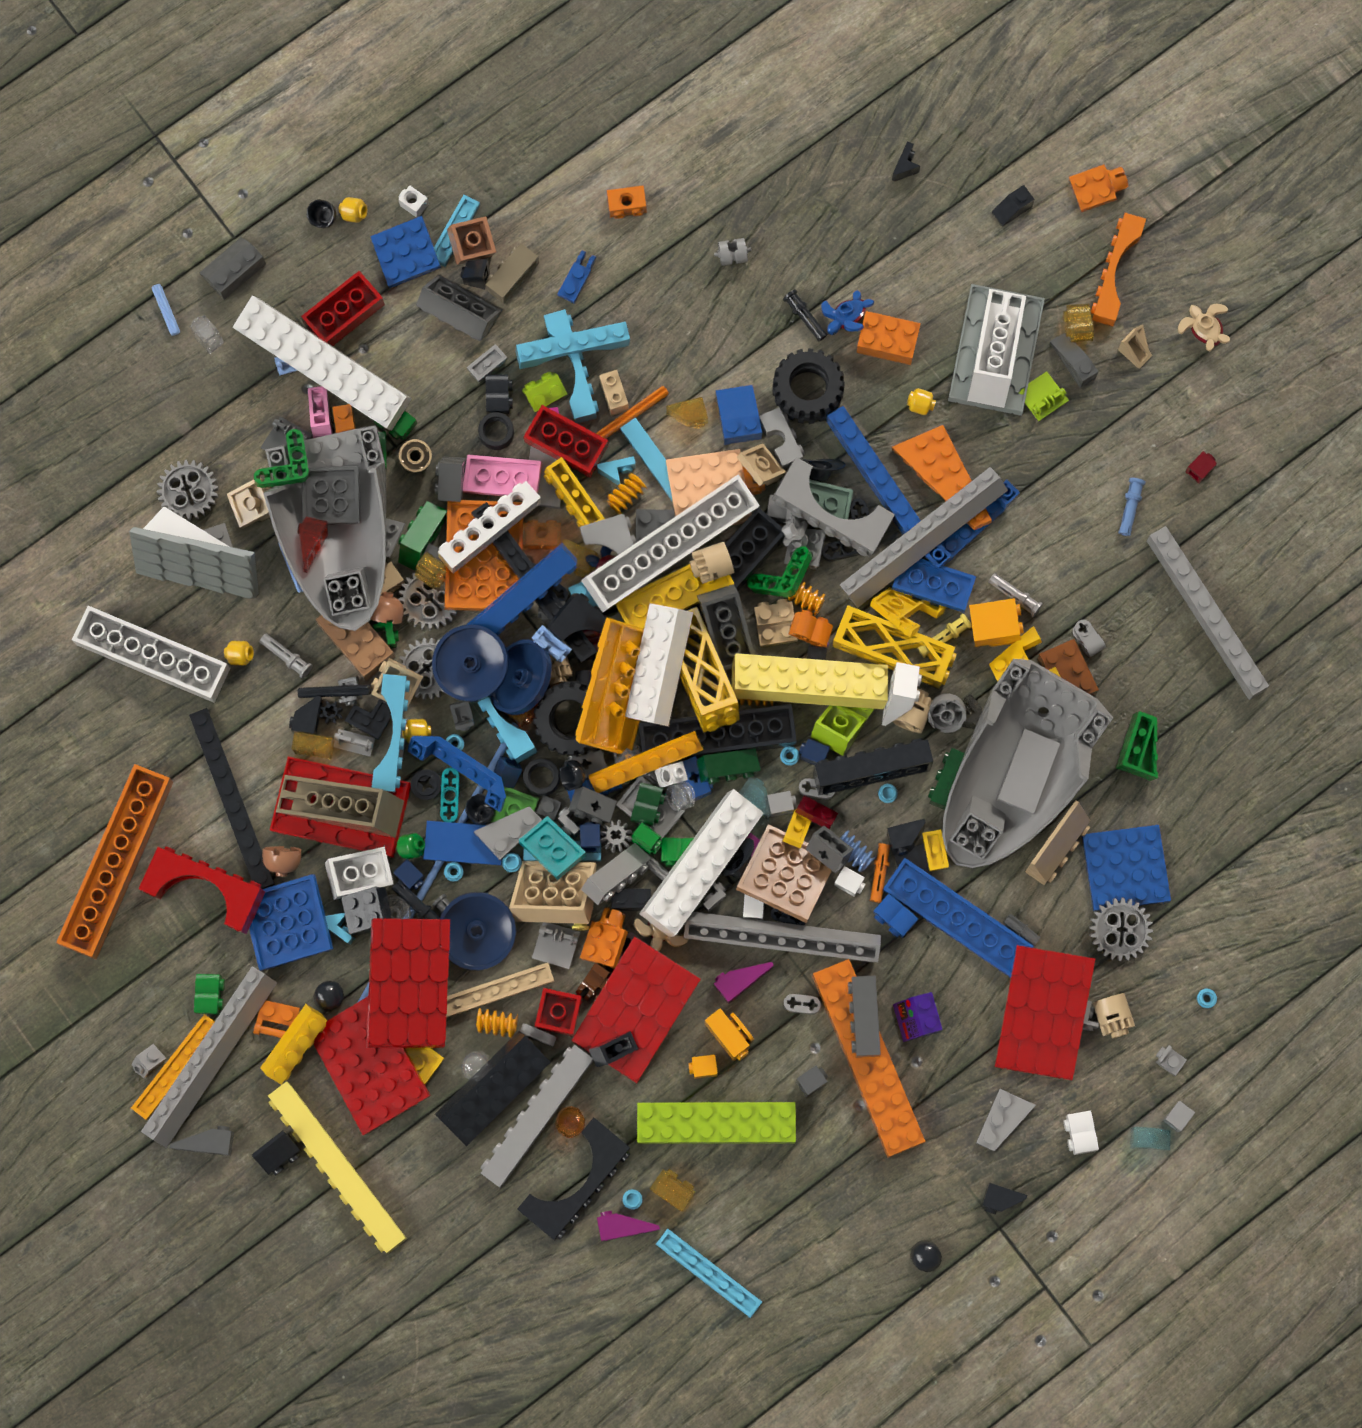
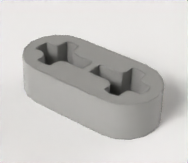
M806 778L799 784V792L803 796L826 800L832 798L835 793L832 792L828 793V795L818 796L817 788L816 790L810 789L809 792H805L802 786H805L806 783H810V787L816 788L814 779Z
M789 994L784 999L785 1009L792 1013L813 1015L821 1007L819 999L814 996ZM795 998V1002L801 1003V1006L795 1005L794 1008H790L787 1001ZM810 1000H813L817 1007H814L813 1011H811L808 1006H803V1003L808 1004Z
M524 1023L520 1029V1032L525 1036L551 1047L554 1046L557 1037Z

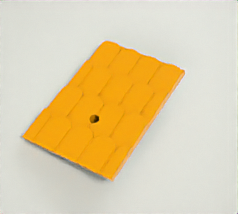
M606 618L598 642L599 649L591 671L592 677L582 705V715L576 730V741L580 744L631 757L640 720L625 717L637 659L640 654L643 628Z

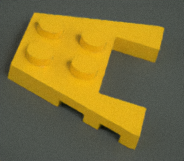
M890 587L873 598L870 604L874 610L909 637L916 634L920 628L919 624L908 619L911 615L921 610L937 619L944 614L946 607L941 605L939 607L930 605V602L926 600L918 601L912 599V596L892 590Z
M1034 626L1021 636V640L1010 645L989 663L997 682L1013 659L1029 660L1024 651L1042 643ZM1056 667L1049 670L1060 677Z

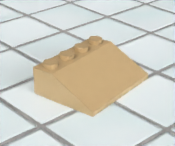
M1078 801L1073 803L1025 871L1043 885L1047 881L1049 883L1053 881L1057 875L1054 872L1058 866L1062 868L1068 860L1066 857L1068 851L1073 852L1079 844L1076 841L1080 835L1084 837L1090 829L1088 826L1090 819Z
M522 861L509 907L515 922L589 924L594 901L581 889L587 879L596 872V863L579 862L557 880L538 861Z

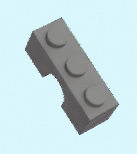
M779 407L760 415L761 428L766 438L778 435L784 439V444L774 451V455L784 470L788 469L796 457L803 460L804 450L795 441L797 436L794 429H790L787 424L789 422L787 414L782 412Z

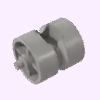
M744 238L734 239L732 243L728 240L718 242L719 250H717V253H714V256L720 258L721 266L732 265L733 261L737 264L748 262L747 254L751 251V247L747 248Z

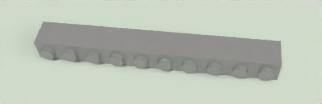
M989 467L840 584L848 598L858 608L1007 492L1008 489L1001 478Z
M1165 526L1151 534L1147 539V543L1247 698L1251 700L1266 691L1269 685L1168 528Z
M700 912L691 913L686 920L684 938L877 963L881 945V935Z
M253 966L251 967L142 1129V1133L165 1148L168 1147L276 986V981Z

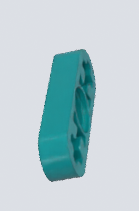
M447 768L442 773L440 816L443 822L455 823L458 819L460 776L454 768ZM450 772L456 776V778L452 779V785H456V788H445V785L449 786V780L445 777L449 776ZM453 791L456 794L455 799L447 801L445 793ZM444 804H455V807L451 806V812L455 815L451 816L450 820L447 819V816H444V814L448 813V806L444 807Z

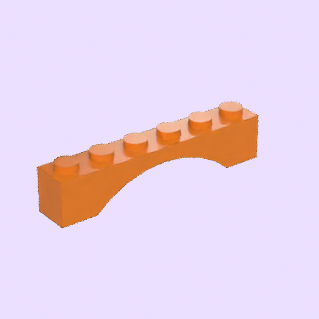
M1124 213L1123 219L1119 218L1116 226L1119 232L1118 235L1113 236L1111 243L1114 249L1113 252L1108 253L1106 263H1109L1107 269H1103L1101 276L1104 282L1102 286H1098L1096 296L1099 297L1098 302L1093 303L1090 312L1094 314L1093 321L1114 326L1121 305L1115 287L1116 266L1122 256L1139 242L1146 218Z

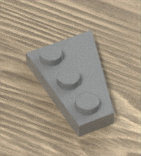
M529 806L474 831V834L501 860L519 843V839L541 822L542 819Z
M999 1089L976 1144L995 1151L1036 1105Z

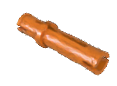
M883 843L878 844L877 859L874 860L875 872L870 901L876 903L882 902L886 870L890 864L888 858L891 845ZM879 875H880L879 887H878V891H877L878 880H879Z

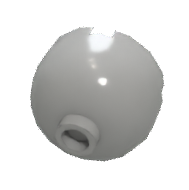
M950 693L941 694L931 702L928 721L933 728L936 727L941 732L950 733L962 727V724L966 721V707L959 697Z

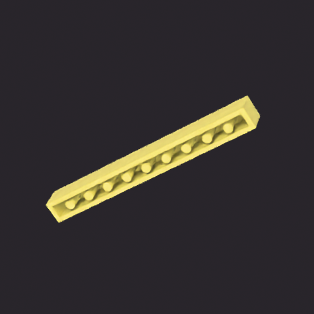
M286 1081L269 1094L268 1097L271 1100L268 1103L274 1111H280L283 1115L280 1117L286 1127L289 1125L294 1130L292 1135L298 1142L302 1141L305 1144L304 1151L310 1158L314 1156L318 1162L315 1164L322 1174L326 1172L329 1176L328 1183L333 1189L338 1188L341 1192V1195H339L340 1199L345 1205L350 1204L354 1209L351 1213L357 1221L360 1219L365 1224L363 1229L369 1237L372 1235L377 1240L375 1245L381 1253L385 1251L389 1254L407 1240L291 1084Z

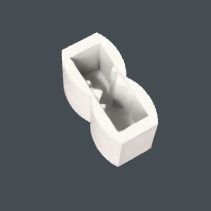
M1091 1111L1068 1114L1063 1122L1065 1131H1069L1070 1139L1067 1140L1069 1151H1073L1074 1155L1098 1151V1142Z

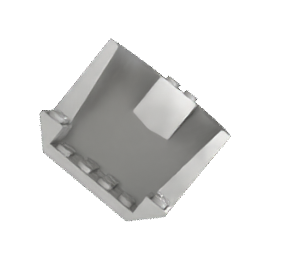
M376 425L304 440L308 468L359 466L360 523L304 526L302 517V483L274 486L263 493L282 552L304 594L325 619L338 628L354 631L371 619L379 603L385 576L386 470ZM287 444L265 450L269 467L290 464ZM295 452L292 457L299 460L303 457V454ZM297 465L298 474L302 476L301 465ZM278 472L276 475L278 479H285L287 476L285 472Z
M1013 659L987 699L948 796L943 817L942 837L946 853L956 865L975 868L992 864L1009 856L1033 839L1068 805L1088 780L1092 747L1113 719L1112 715L1097 698L1032 660ZM1041 707L1048 708L1049 712L1047 714H1041L1038 709ZM1024 729L1060 743L1033 815L997 800Z

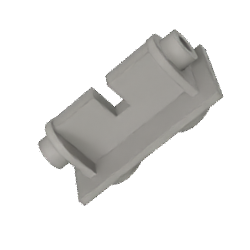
M338 729L334 736L335 742L333 747L370 757L375 738Z

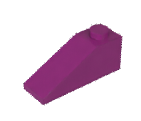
M769 962L729 971L726 974L722 972L714 979L716 981L714 987L729 1004L774 967V964Z
M612 1211L601 1212V1216L597 1217L602 1242L660 1230L659 1225L617 1213L612 1214Z

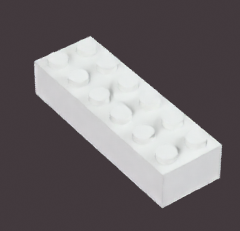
M649 604L640 645V654L637 659L625 717L664 726L669 725L693 612Z

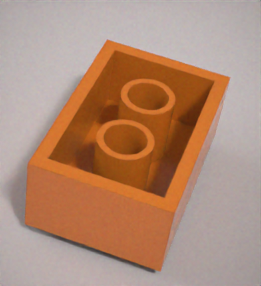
M866 311L863 320L864 328L860 333L856 353L911 365L921 323Z

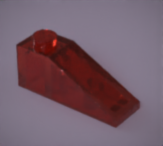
M306 516L304 521L299 524L297 533L300 537L303 570L305 573H308L328 536V523L324 520Z

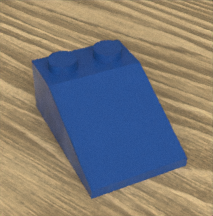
M753 385L715 390L724 445L762 439Z

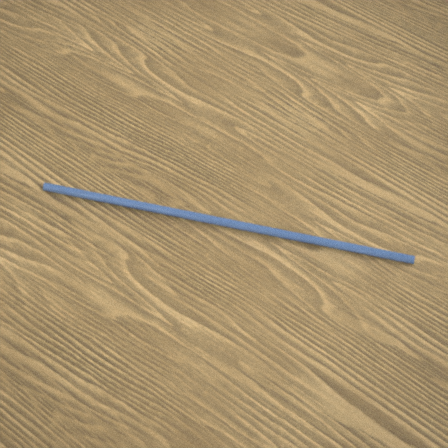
M514 722L511 724L512 726L519 728L518 724ZM506 743L500 744L488 766V769L493 772L500 756H503L507 749ZM478 785L472 796L482 794L484 788ZM465 809L457 823L465 824L469 817ZM435 861L417 894L421 901H423L444 861ZM410 907L404 919H413L416 911ZM369 982L358 1002L369 995Z

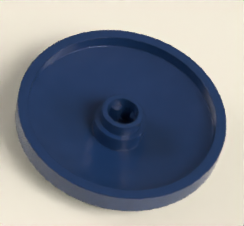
M462 625L450 630L440 639L432 657L434 678L440 688L451 697L465 702L480 701L493 695L504 683L509 669V656L505 644L494 632L480 625Z
M528 639L514 642L506 648L509 656L508 674L502 686L490 696L497 709L510 715H520L532 709L545 694L551 678L552 664L548 651L536 642L534 643Z
M484 892L462 894L453 899L440 916V920L450 919L449 959L462 968L470 970L491 968L500 963L513 947L516 936L515 921L506 904L496 896Z

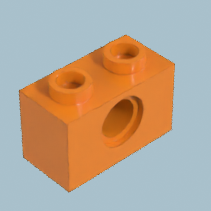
M644 185L607 190L610 218L621 219L627 215L641 216L643 213H647ZM624 201H630L631 205L625 206L622 203Z

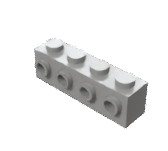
M634 843L591 875L581 890L597 905L603 901L608 902L615 892L619 893L624 889L626 883L631 884L638 874L643 875L648 870L649 866L647 864L650 862L651 857Z

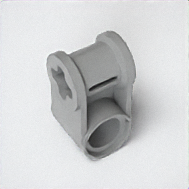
M1080 620L1073 627V636L1089 658L1106 647L1103 639L1097 634L1089 621ZM1079 628H1085V629H1086L1085 632H1083V631H1082V632H1079V631H1078Z

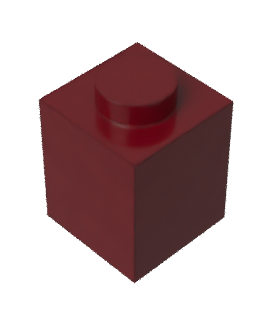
M1203 451L1187 467L1185 472L1200 484L1214 470L1217 463L1210 453L1206 454Z

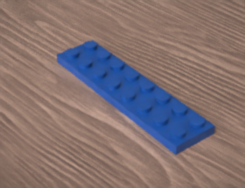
M906 858L903 859L883 888L884 892L893 896L897 901L1010 978L1016 946L1034 947Z

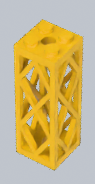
M848 605L833 640L834 648L875 664L888 665V669L893 671L897 662L913 665L904 654V650L925 646L930 652L927 654V657L931 662L915 664L914 666H919V674L922 675L921 682L936 688H940L941 684L945 685L950 673L947 668L948 666L952 668L957 655L954 653L955 647L918 632L909 637L891 622ZM875 630L884 641V644L865 646L856 633ZM890 634L904 640L895 642ZM845 635H847L851 642L844 640ZM893 653L897 660L882 654Z
M696 607L687 610L693 612L688 636L697 634L701 645L688 637L687 643L698 649L699 654L697 657L685 649L684 655L697 664L694 670L685 664L683 660L679 676L704 733L715 731L724 725H732L740 719L737 698ZM705 669L716 676L719 685H716L704 676ZM689 673L694 676V677H693V682H692V679H691ZM702 682L717 691L716 699L701 689ZM701 695L712 704L704 706L699 696Z

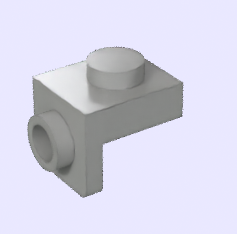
M565 807L559 813L560 817L558 818L559 822L563 825L561 829L568 836L572 834L576 838L580 834V828L569 819L574 812L569 811V808Z
M152 1044L135 1057L132 1066L138 1075L146 1078L150 1071L165 1061L166 1057Z

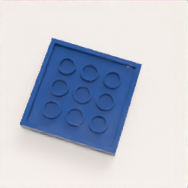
M1159 825L1085 834L1084 837L1082 836L1093 912L1101 911L1099 905L1106 907L1105 901L1113 904V898H1116L1118 903L1121 897L1125 899V903H1127L1128 899H1132V905L1138 902L1139 906L1171 901Z
M314 874L263 889L265 894L249 928L259 971L333 950Z

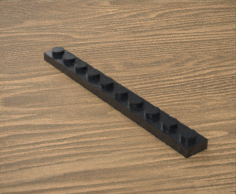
M486 502L472 511L471 515L473 518L479 519L483 516V512L490 507L489 504ZM486 523L483 527L486 529H491L494 525L492 523ZM508 530L492 542L518 579L534 567ZM551 588L547 589L548 593L543 598H537L534 601L548 620L551 621L563 605ZM582 630L576 631L564 639L581 664L597 654L596 649Z
M205 708L189 715L250 877L252 881L261 885V889L273 886L275 883L270 871L263 863L262 849L209 710Z

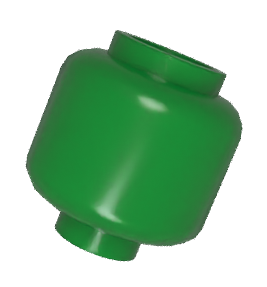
M406 834L398 839L396 849L404 859L418 858L424 853L425 842L420 834Z

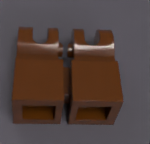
M595 962L575 993L580 996L585 989L589 988V992L584 998L588 1002L590 998L595 996L598 988L603 989L610 973Z

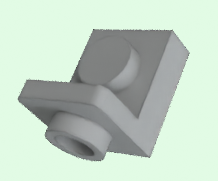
M714 882L711 886L716 893H710L704 899L703 907L707 912H710L726 898L724 893L726 889L720 882L717 884Z
M1092 1001L1087 1002L1082 1029L1087 1031H1093V1029L1099 1027V1023L1088 1021V1018H1092L1094 1007H1091Z
M1170 1045L1166 1048L1162 1046L1156 1054L1158 1059L1155 1063L1173 1076H1176L1187 1059L1171 1049Z

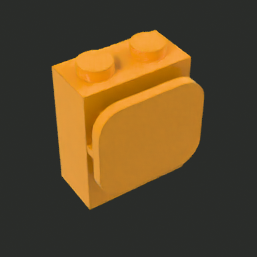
M1015 598L969 605L975 647L986 645L996 647L1013 644L1021 640L1020 634H1023L1024 630L1023 623L1018 622L1021 610L1020 604L1016 605Z
M720 1008L705 1020V1025L732 1060L738 1059L740 1061L748 1055L750 1045L747 1041L751 1044L754 1042V1038L733 1012L730 1014L731 1020H729Z

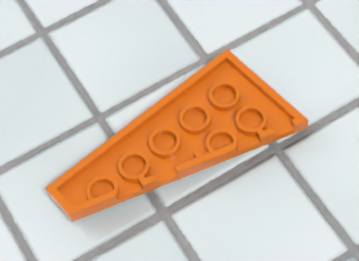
M944 425L892 446V450L908 466L914 469L917 475L932 490L939 494L945 502L972 481ZM985 508L969 520L967 524L973 530L990 524L992 520Z

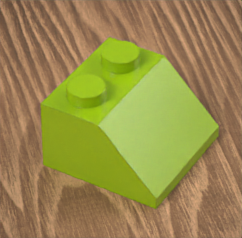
M829 705L816 721L811 738L843 756L854 743L866 718L845 706Z

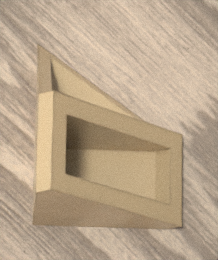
M1143 325L1134 328L1121 341L1118 349L1137 368H1141L1152 356L1148 348Z

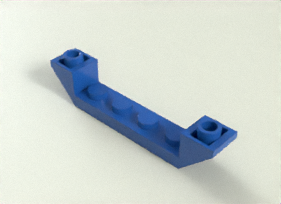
M1008 480L1003 482L1008 491L986 507L992 522L1020 494ZM967 523L927 553L925 557L939 569L950 562L990 524L973 530Z
M411 737L408 752L422 761L433 754L486 789L488 792L484 802L498 812L502 811L506 799L502 777L441 737Z

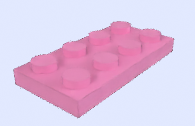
M467 455L463 493L508 496L513 492L512 489L517 484H523L527 481L538 494L542 462Z

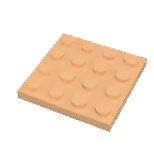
M740 449L666 460L675 517L738 474L745 483L743 466L737 458L741 453ZM750 512L733 525L743 524L752 513Z

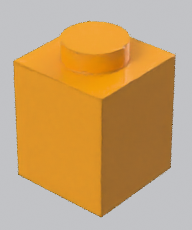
M715 1055L692 1057V1062L688 1063L689 1073L694 1074V1079L718 1075Z

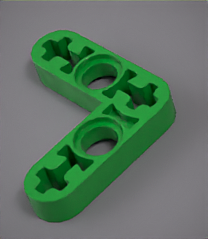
M292 429L286 434L290 464L261 468L255 471L254 482L257 487L267 488L302 483L308 479L309 469L305 444L300 430ZM292 436L297 437L298 446L294 447ZM295 452H300L303 454V457L296 460L292 455ZM297 465H301V469L303 472L302 476H299ZM278 472H285L287 474L285 479H278L276 475ZM271 473H273V480H272V481H271V477H270V474H271ZM261 475H264L265 481L260 480Z
M805 546L798 547L793 552L782 577L753 574L747 580V586L752 592L758 594L792 597L796 594L812 560L811 552ZM799 569L797 574L791 575L793 570ZM776 582L773 588L768 589L771 583Z

